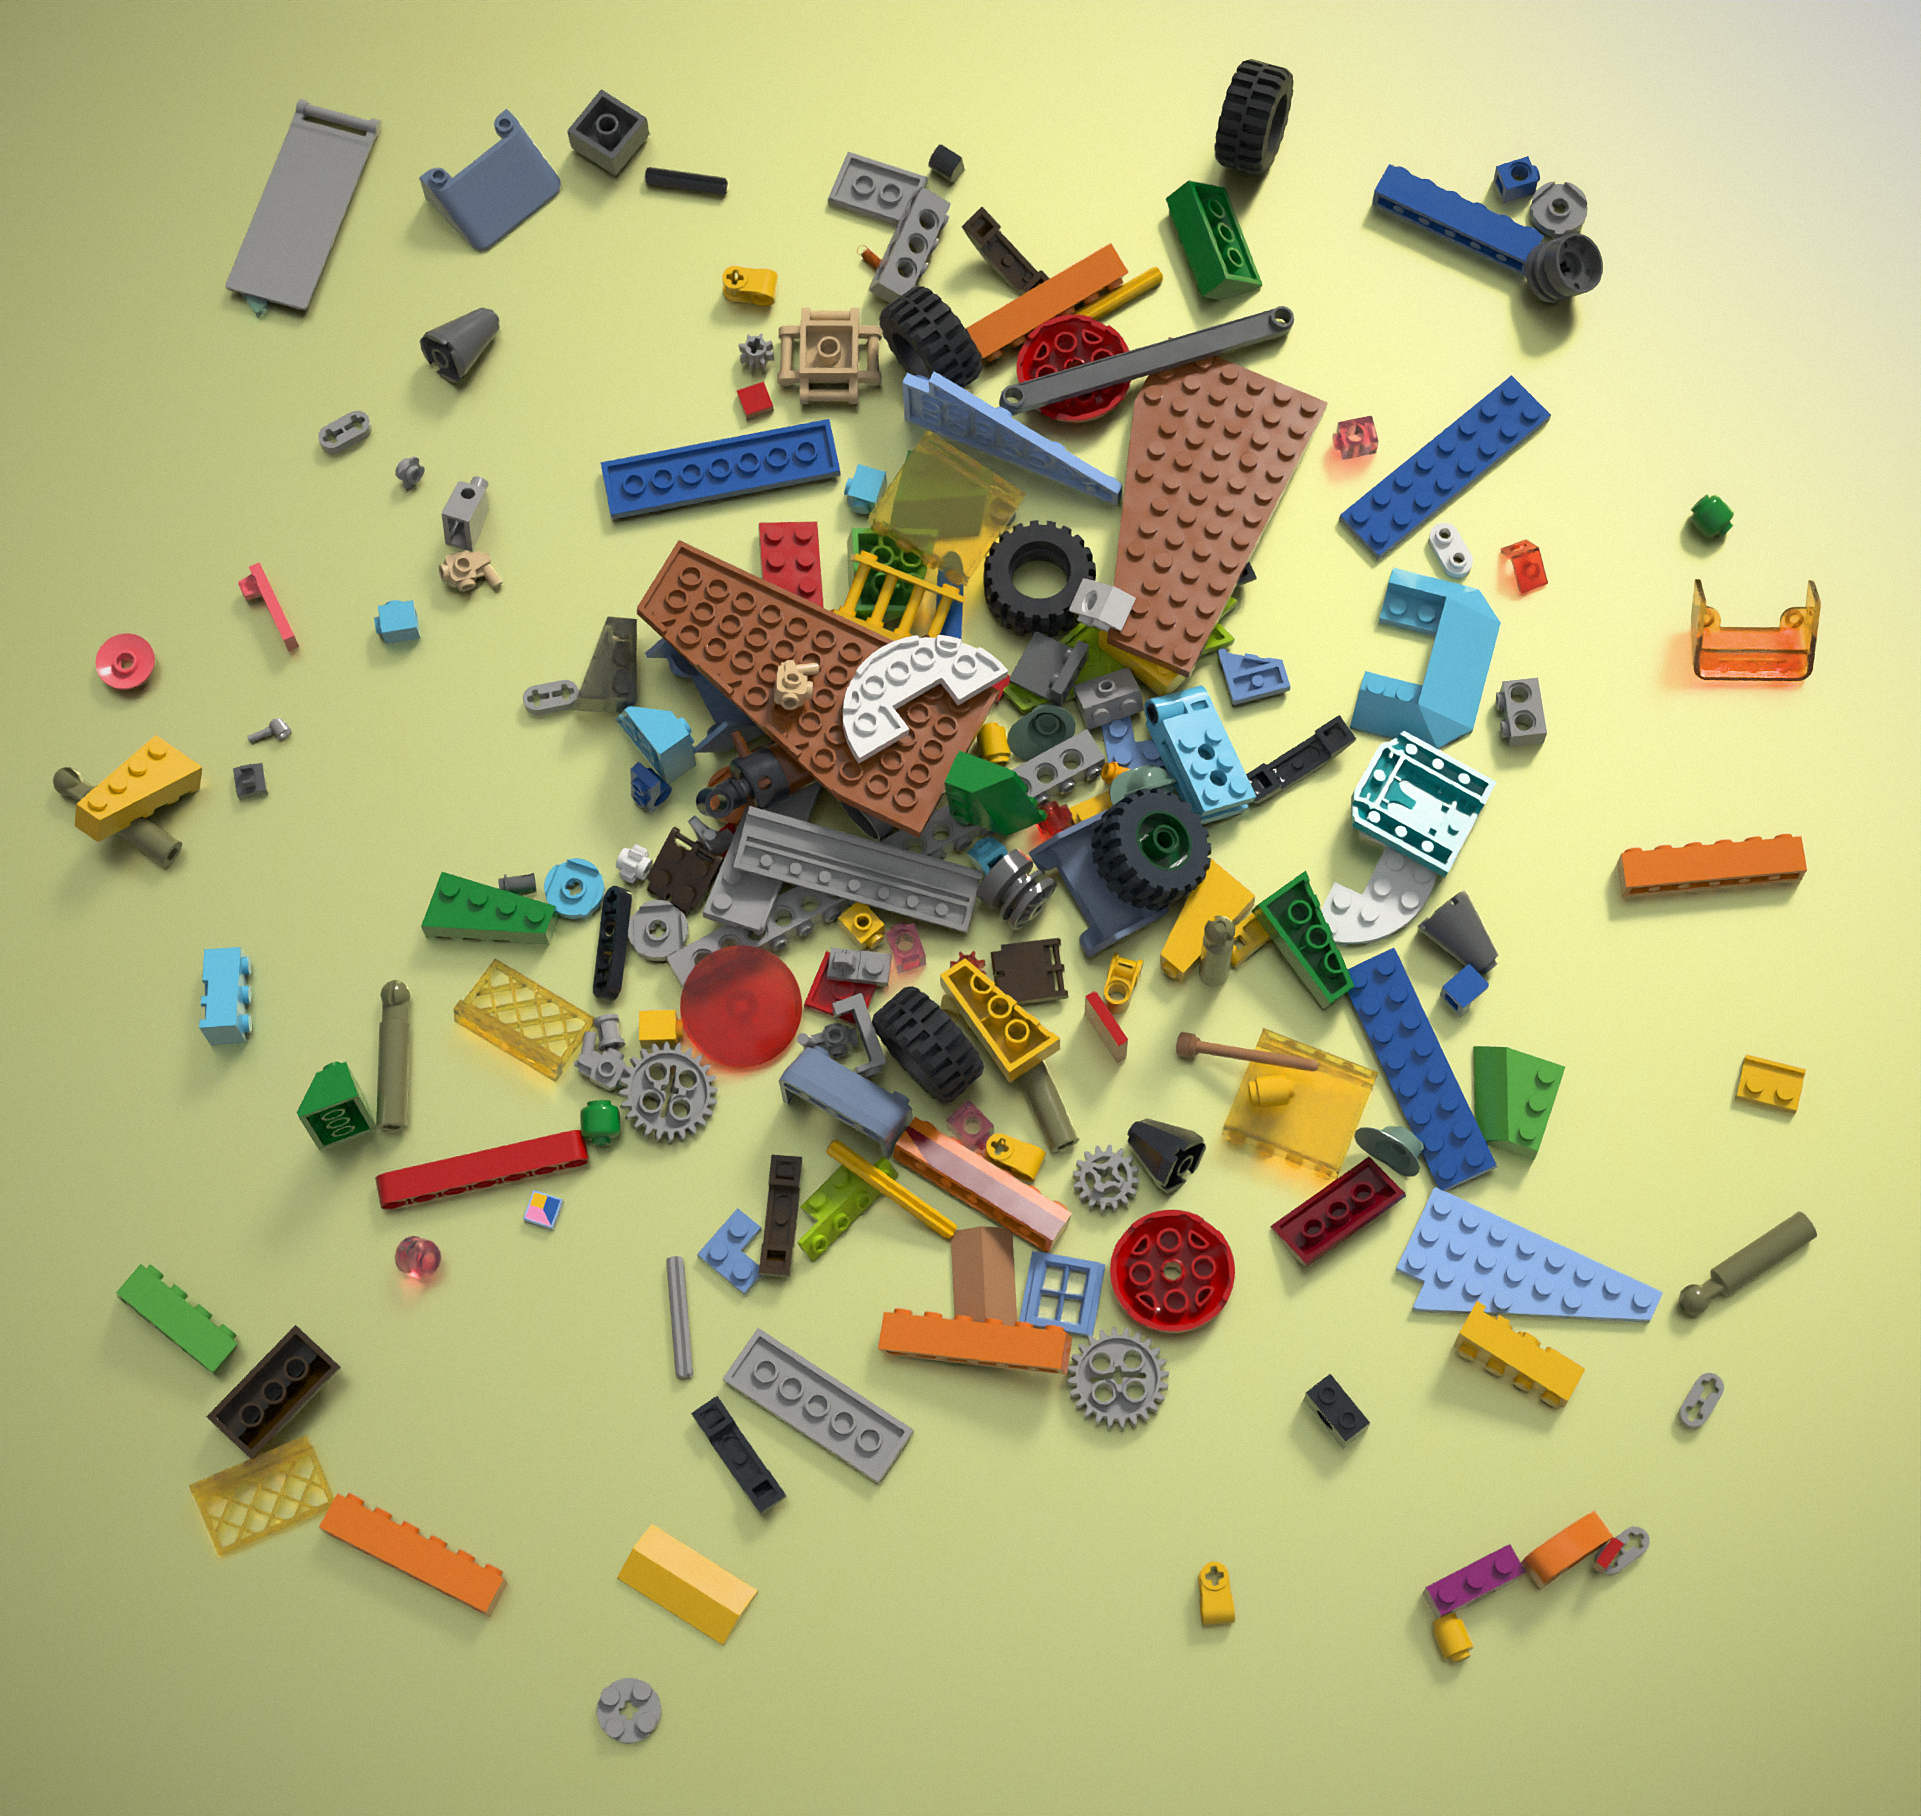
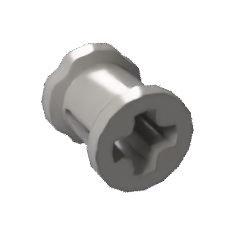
M606 1014L593 1019V1024L597 1028L600 1040L598 1050L601 1052H607L608 1048L619 1050L625 1046V1040L621 1038L618 1027L620 1022L618 1014Z

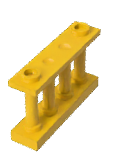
M861 550L860 555L857 553L851 555L850 560L859 563L857 572L843 607L840 606L839 610L832 609L830 611L893 641L911 637L912 634L909 632L925 590L941 596L928 631L930 638H937V635H940L952 602L964 603L966 597L959 595L960 589L944 583L942 587H939L877 562L878 556ZM871 568L887 576L871 618L867 617V620L863 621L855 617L857 612L854 610ZM899 579L914 585L899 627L895 628L894 632L883 628L884 623L882 620Z

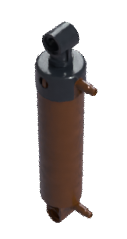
M927 634L921 638H930V636ZM734 731L731 733V737L739 757L730 762L731 777L713 787L703 788L696 797V806L701 814L714 818L726 817L732 810L744 804L747 807L752 806L766 810L818 781L775 741L749 751L740 732ZM714 795H717L720 803L717 809L712 810L710 800Z

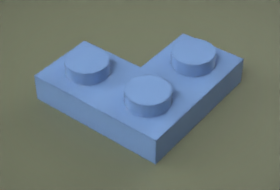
M1130 716L1101 725L1108 763L1114 761L1118 763V766L1128 769L1144 765H1155L1167 770L1153 739L1135 742Z
M737 1208L700 1250L697 1256L745 1296L763 1275H759V1265L743 1253V1251L762 1229Z

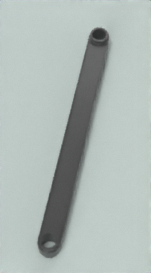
M1278 306L1274 309L1015 385H1009L1001 392L999 405L1011 412L1012 416H1015L1019 413L1276 337H1283L1292 329L1294 314L1288 307ZM1275 319H1281L1286 324H1280ZM1006 398H1015L1018 400V403H1011Z

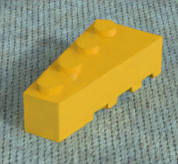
M155 735L76 804L75 827L95 841L100 842L130 826L131 821L142 816L146 818L154 813V809L166 803L171 805L179 800V796L187 792L192 794L199 790L202 767Z
M966 958L940 974L942 989L1009 1083L1060 1050V1038L1048 1031L1040 1024L1038 1019L1022 1009L1011 996L1002 992L995 986L992 980Z
M1476 1301L1453 1347L1458 1349L1457 1353L1470 1361L1477 1359L1486 1364L1485 1368L1497 1376H1502L1503 1374L1514 1380L1513 1384L1524 1391L1530 1392V1390L1537 1392L1542 1395L1541 1399L1545 1403L1553 1407H1558V1405L1565 1407L1585 1368L1551 1347H1546L1543 1350L1540 1348L1541 1343L1536 1337L1528 1332L1516 1333L1512 1330L1513 1328L1509 1324V1320L1501 1315L1497 1317L1489 1316L1484 1313L1486 1306Z

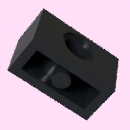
M1331 1374L1327 1375L1305 1393L1303 1399L1343 1449L1368 1430L1370 1421Z

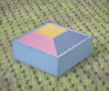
M533 1190L523 1220L554 1230L564 1203L563 1199Z

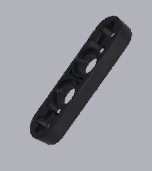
M619 886L610 887L604 895L593 981L594 996L608 1002L614 1001L619 996L622 988L632 904L631 892Z

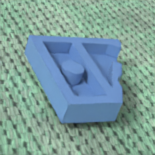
M1226 649L1217 650V656L1233 705L1290 691L1291 686L1283 660L1270 657L1260 658L1257 655L1245 653V656L1227 653Z

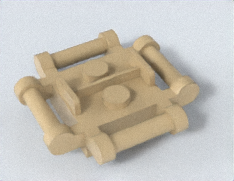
M802 308L800 326H782L778 329V338L781 340L780 372L777 374L778 384L789 386L794 383H800V404H809V401H849V404H858V383H865L870 386L881 384L879 340L882 339V329L878 326H859V308H851L850 311H811V308ZM794 339H800L799 370H792V346ZM859 339L868 340L867 370H859ZM809 383H849V389H809Z

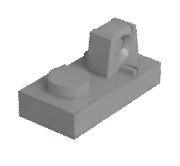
M831 947L827 978L830 980L888 987L892 954Z

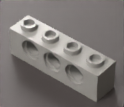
M923 186L911 194L868 291L891 304L912 287H915L917 278H920L927 269L928 263L925 261L928 254L935 250L939 239L936 238L939 230H942L949 220L950 215L947 212L951 203ZM919 219L925 223L926 229L920 225ZM908 243L913 245L916 253L910 250ZM898 267L903 270L905 278L898 273Z

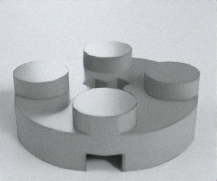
M1555 181L1548 182L1539 187L1533 195L1529 214L1533 223L1540 231L1554 239L1576 233L1582 228L1588 213L1587 197L1573 183L1566 181L1564 184H1555ZM1553 205L1558 207L1564 205V213L1554 212Z
M664 900L649 901L641 905L634 915L632 914L629 921L628 937L631 946L641 958L652 961L667 960V956L684 948L689 935L688 923L682 911L674 907L672 903ZM655 924H661L662 929H667L666 933H663L661 937H655V934H650V930L655 929Z
M623 1678L613 1682L602 1691L597 1704V1718L601 1728L610 1738L623 1744H635L646 1740L655 1730L662 1716V1706L657 1693L647 1682L636 1678ZM631 1702L634 1707L638 1706V1712L633 1713V1719L627 1720L626 1715L620 1714V1710L625 1708V1703Z

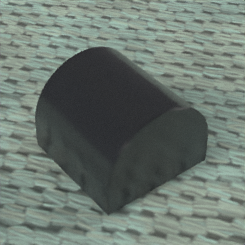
M942 144L936 147L928 162L929 168L951 182L956 181L965 170L962 157Z

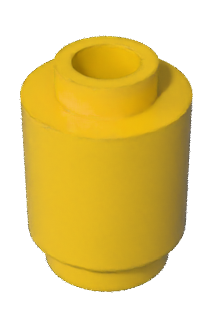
M996 722L982 725L981 730L976 736L981 759L1002 767L1008 765L1011 752L1007 744L1005 727L998 726Z
M1285 1074L1256 1077L1255 1081L1248 1082L1251 1106L1258 1105L1259 1108L1288 1105L1289 1098L1294 1097L1292 1079L1286 1080Z
M1456 1613L1447 1614L1432 1622L1434 1626L1432 1632L1445 1660L1452 1659L1453 1663H1458L1471 1656L1469 1651L1474 1648L1462 1619H1458Z

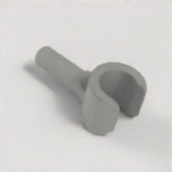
M276 718L269 723V727L247 737L251 743L274 733L277 740H282L291 734V729L282 719Z

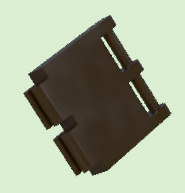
M673 827L646 877L650 881L647 891L664 901L668 900L670 894L673 895L670 903L685 915L690 914L693 908L698 909L701 907L725 857L721 854L718 856L702 847L703 843L698 840L696 842L690 840L680 833V829ZM676 839H679L685 844L692 847L691 850L683 846L682 844L678 843ZM699 852L707 856L708 858L712 859L714 863H711L705 858L698 855Z
M1052 938L1001 945V951L991 952L993 975L1004 974V977L994 978L995 986L1006 995L1011 996L1018 1005L1068 998V990L1064 989L1062 974L1065 972L1064 964H1061L1059 953L1061 939ZM1050 948H1053L1054 965H1052ZM1053 974H1056V975H1057V982H1058V990H1057V991L1055 990V983H1054V976H1053Z

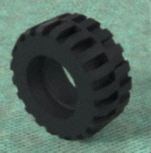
M1254 59L1242 61L1237 67L1222 104L1215 136V158L1221 166L1253 175L1264 174L1270 169L1279 151L1280 143L1283 140L1289 112L1291 111L1294 80L1293 74L1287 68Z
M924 286L912 287L881 311L879 325L883 330V337L887 340L888 347L894 353L897 361L903 366L906 373L914 376L922 375L930 380L933 372H936L963 389L980 376L982 371L981 356L977 352V347L970 338L969 332L964 328L961 320L952 312L948 304L944 303L941 297L934 294L929 288Z
M1039 520L1030 521V526L1023 527L1022 523L1013 526L1012 533L1004 531L999 536V543L993 542L989 548V556L985 558L984 596L986 603L990 605V612L994 618L1001 617L1002 626L1006 629H1010L1013 626L1015 634L1024 636L1025 632L1032 633L1033 637L1034 633L1038 631L1042 634L1048 633V636L1051 638L1058 636V630L1063 629L1064 632H1068L1073 629L1074 621L1080 623L1077 621L1078 615L1070 612L1069 609L1083 578L1096 581L1095 562H1093V554L1089 547H1084V540L1079 534L1073 537L1072 529L1065 525L1061 529L1057 528L1056 522L1047 521L1046 525H1039ZM1047 561L1057 565L1065 572L1067 584L1059 593L1051 597L1032 598L1022 594L1014 587L1012 575L1019 567L1028 562Z
M913 986L904 987L873 1015L872 1024L875 1032L890 1054L922 1089L939 1102H952L982 1075L984 1070L983 1061L970 1040L962 1033L958 1025L951 1020L949 1015L935 1001H932L927 994L921 992L920 989Z

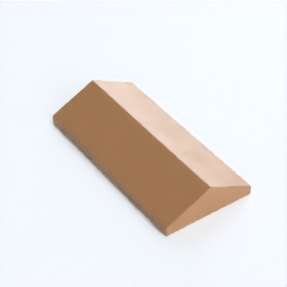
M985 1226L957 1230L951 1237L955 1315L972 1317V1322L984 1323L985 1318H992L1003 1321V1325L1015 1326V1322H1017L1012 1231L1007 1228Z

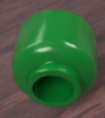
M1705 494L1690 509L1692 512L1691 522L1708 538L1716 534L1722 537L1734 526L1730 522L1734 517V510L1718 494L1711 496Z
M610 1100L587 1102V1106L580 1111L581 1135L583 1138L592 1140L593 1146L610 1145V1139L620 1135L618 1107L611 1105Z

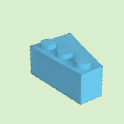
M241 947L204 949L202 981L205 983V996H201V1007H205V1020H199V1029L210 1045L247 1043V1033L252 1031L250 1014L247 1015V1004H251L250 985L246 986V975L251 974L250 957H246Z

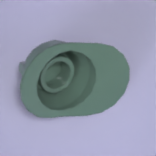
M1051 703L1040 704L1032 709L1031 713L1019 719L1011 726L1008 732L1007 744L1010 751L1016 757L1030 760L1073 737L1076 723L1073 716L1063 707Z
M1144 765L1120 773L1112 781L1109 790L1110 801L1112 805H1115L1130 793H1135L1145 788L1149 790L1153 788L1162 789L1164 794L1168 792L1173 793L1174 784L1177 783L1176 778H1171L1166 770L1155 765Z
M1387 1126L1383 1130L1360 1127L1355 1131L1354 1138L1356 1143L1369 1155L1406 1177H1414L1419 1173L1418 1157L1424 1145L1408 1129L1401 1126Z

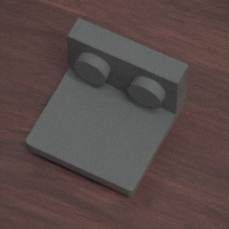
M1037 631L1034 633L1013 670L1009 681L1034 695L1062 707L1089 659V645L1078 640L1073 649Z

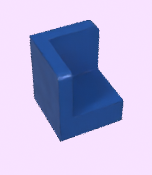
M1468 964L1442 986L1440 997L1461 1017L1470 1009L1471 1003L1488 989L1489 983Z

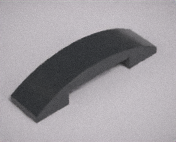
M1340 715L1316 729L1313 736L1269 764L1263 763L1246 774L1256 795L1254 799L1255 804L1279 794L1308 777L1356 741V737Z
M718 1396L691 1413L723 1463L760 1515L787 1497L738 1428Z

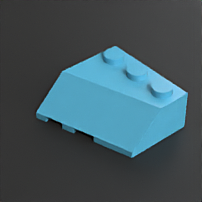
M629 706L615 719L659 776L668 784H671L696 766L694 757L696 751L692 745L694 740L690 735L692 730L684 718L677 719L672 711Z

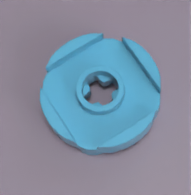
M572 858L559 866L558 864L549 871L544 882V891L548 904L556 906L560 916L568 919H587L602 904L605 886L603 877L594 864L584 859ZM575 882H579L580 889H582L581 893L570 895V891L567 889L568 885L574 886Z

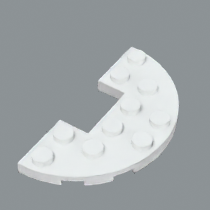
M916 635L896 640L881 647L859 666L845 694L843 728L847 744L858 763H861L909 735V727L895 709L941 683L957 705H960L1006 678L1008 670L980 647L976 649L962 643V639L950 636L937 635V638H919Z
M1360 831L1359 835L1386 848L1362 895L1336 882L1334 883L1321 911L1333 933L1332 937L1335 945L1347 946V944L1365 943L1367 945L1389 938L1391 934L1409 925L1428 901L1437 873Z

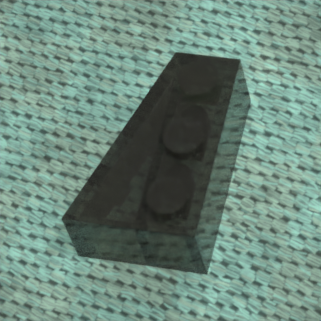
M607 617L571 710L621 714L627 707L635 706L637 689V619Z

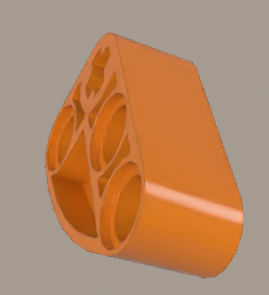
M1593 1511L1537 1547L1522 1560L1521 1564L1539 1589H1542L1601 1548L1614 1536L1596 1511Z

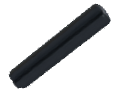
M648 167L645 171V182L652 185L723 195L727 194L729 181L725 177Z

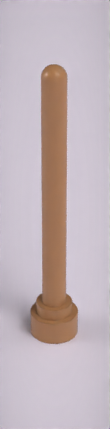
M1181 1032L1176 1043V1053L1182 1057L1191 1058L1193 1055L1197 1056L1199 1053L1311 1072L1318 1069V1062L1314 1059L1204 1042L1193 1033Z

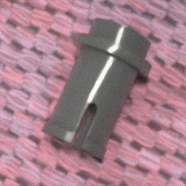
M534 873L507 877V874H505L504 878H498L499 889L514 894L537 892Z

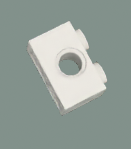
M1083 578L1069 611L1078 615L1077 621L1086 626L1096 627L1106 632L1109 631L1110 627L1121 631L1136 598L1114 586Z

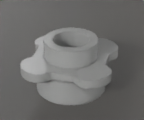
M413 456L401 460L396 467L395 474L398 479L403 481V487L410 489L413 484L421 479L425 468L420 466L419 458Z

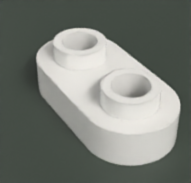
M1450 523L1436 524L1430 531L1429 545L1444 572L1452 578L1467 576L1472 568L1473 557L1456 527ZM1446 533L1449 535V538L1443 539L1440 537V534ZM1459 557L1463 562L1456 563L1453 559Z

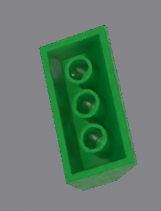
M1188 180L1165 198L1169 208V215L1174 221L1179 241L1184 247L1188 258V265L1194 273L1197 288L1202 297L1223 300L1259 289L1263 286L1226 188Z
M347 1062L329 1063L323 1067L322 1071L315 1074L297 1110V1114L319 1150L377 1128L366 1096Z

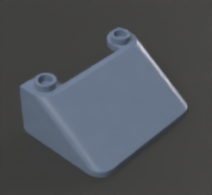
M508 109L499 114L494 122L495 131L501 140L452 178L443 168H433L419 177L425 199L476 250H487L555 197L561 189L559 176L517 118Z
M1105 811L1055 834L1028 852L1039 870L1046 872L1057 868L1088 922L1090 928L1085 930L1079 937L1080 945L1088 958L1158 920L1169 911V906L1165 908L1160 907L1157 910L1146 909V906L1142 909L1133 907L1131 901L1125 903L1117 898L1119 894L1115 891L1111 892L1105 886L1108 884L1104 878L1100 879L1097 873V869H1099L1098 864L1093 861L1092 853L1095 851V848L1091 846L1092 836L1096 834L1094 833L1095 825Z

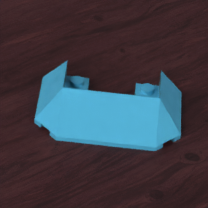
M1393 567L1379 622L1435 636L1423 686L1365 671L1350 729L1392 740L1405 731L1439 750L1447 746V743L1473 732L1501 622L1479 589Z

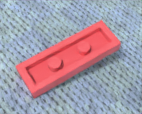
M260 562L250 566L249 569L252 574L238 582L243 596L246 600L262 596L288 651L299 647Z

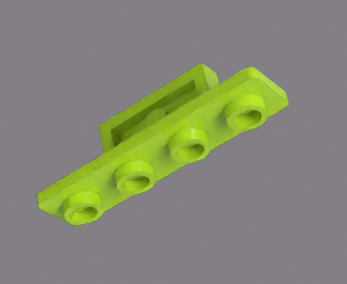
M884 1156L874 1164L876 1168L893 1180L898 1177V1173ZM841 1165L800 1206L805 1214L816 1221L798 1241V1245L811 1261H815L870 1206L881 1192Z

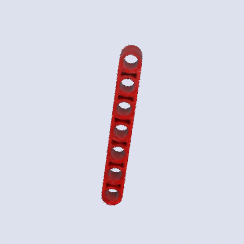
M571 1130L386 1172L376 1176L375 1181L380 1207L387 1210L583 1166L589 1162V1157L581 1130Z

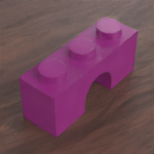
M1508 1544L1425 1587L1423 1595L1434 1616L1438 1619L1465 1608L1469 1603L1489 1592H1496L1521 1579L1526 1571L1511 1544Z

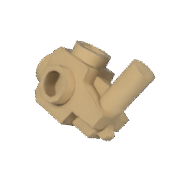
M467 550L448 554L444 563L439 565L441 580L443 582L448 581L449 586L453 588L458 587L459 591H467L476 586V578L482 576L486 578L493 589L498 588L503 583L490 565V555L488 553L483 554L481 551L470 553Z
M794 660L782 662L781 666H778L775 679L774 702L781 704L787 710H793L804 705L805 699L811 700L813 682L807 681V676L819 674L818 664L795 665Z

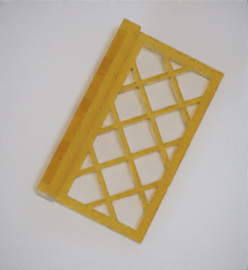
M496 958L463 1001L460 999L453 1008L454 1022L554 1082L561 1076L562 1068L583 1041L584 1032H590L594 1026L593 1019H595V1017ZM498 970L508 976L509 984L492 987L490 978ZM527 987L533 991L534 999L517 1002L514 989ZM511 990L513 1003L496 1006L493 993ZM490 994L492 1007L480 1009L471 1004L477 996ZM552 1002L558 1006L560 1014L542 1017L540 1004ZM536 1005L539 1018L521 1021L519 1008ZM515 1009L517 1022L505 1024L499 1020L497 1012ZM579 1018L586 1023L581 1030L568 1032L565 1020ZM562 1022L564 1033L546 1036L544 1023ZM540 1024L543 1037L530 1039L524 1035L523 1027ZM566 1040L567 1049L560 1057L550 1051L549 1042Z
M304 1435L260 1454L253 1460H246L189 1485L218 1556L329 1509L334 1500L333 1493L309 1435ZM310 1456L314 1466L309 1480L292 1473L297 1460ZM291 1464L289 1471L281 1469V1467ZM274 1470L286 1474L280 1492L263 1486L268 1473ZM316 1473L321 1484L313 1481ZM261 1477L259 1484L251 1481ZM290 1477L307 1483L301 1500L284 1494ZM244 1483L257 1487L250 1505L233 1499L238 1486ZM311 1485L323 1489L328 1502L317 1507L305 1503L304 1501ZM232 1489L229 1497L221 1494ZM261 1489L278 1496L271 1513L254 1507ZM214 1496L228 1500L221 1518L209 1514L204 1502L205 1500ZM282 1497L299 1504L294 1517L287 1520L275 1515ZM232 1502L249 1508L242 1526L225 1520ZM302 1506L310 1508V1510L300 1514ZM253 1510L269 1516L264 1530L255 1532L245 1528ZM273 1518L281 1521L280 1523L270 1527ZM212 1519L219 1521L216 1529L214 1527ZM223 1523L240 1529L235 1542L225 1547L222 1546L218 1536ZM244 1531L252 1534L248 1537L241 1539Z

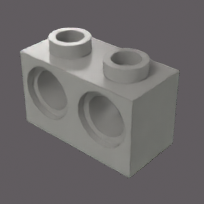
M1538 677L1503 681L1500 692H1496L1497 709L1503 711L1504 720H1500L1502 738L1507 737L1508 747L1544 744L1547 729ZM1520 695L1525 699V702L1517 703L1512 700L1511 696ZM1522 722L1527 724L1530 729L1522 731L1515 724Z

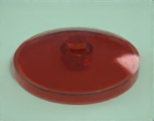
M747 945L725 947L704 957L687 976L680 996L681 1022L691 1043L710 1060L730 1067L756 1066L779 1055L794 1038L802 1016L801 992L791 970L774 954L764 949Z

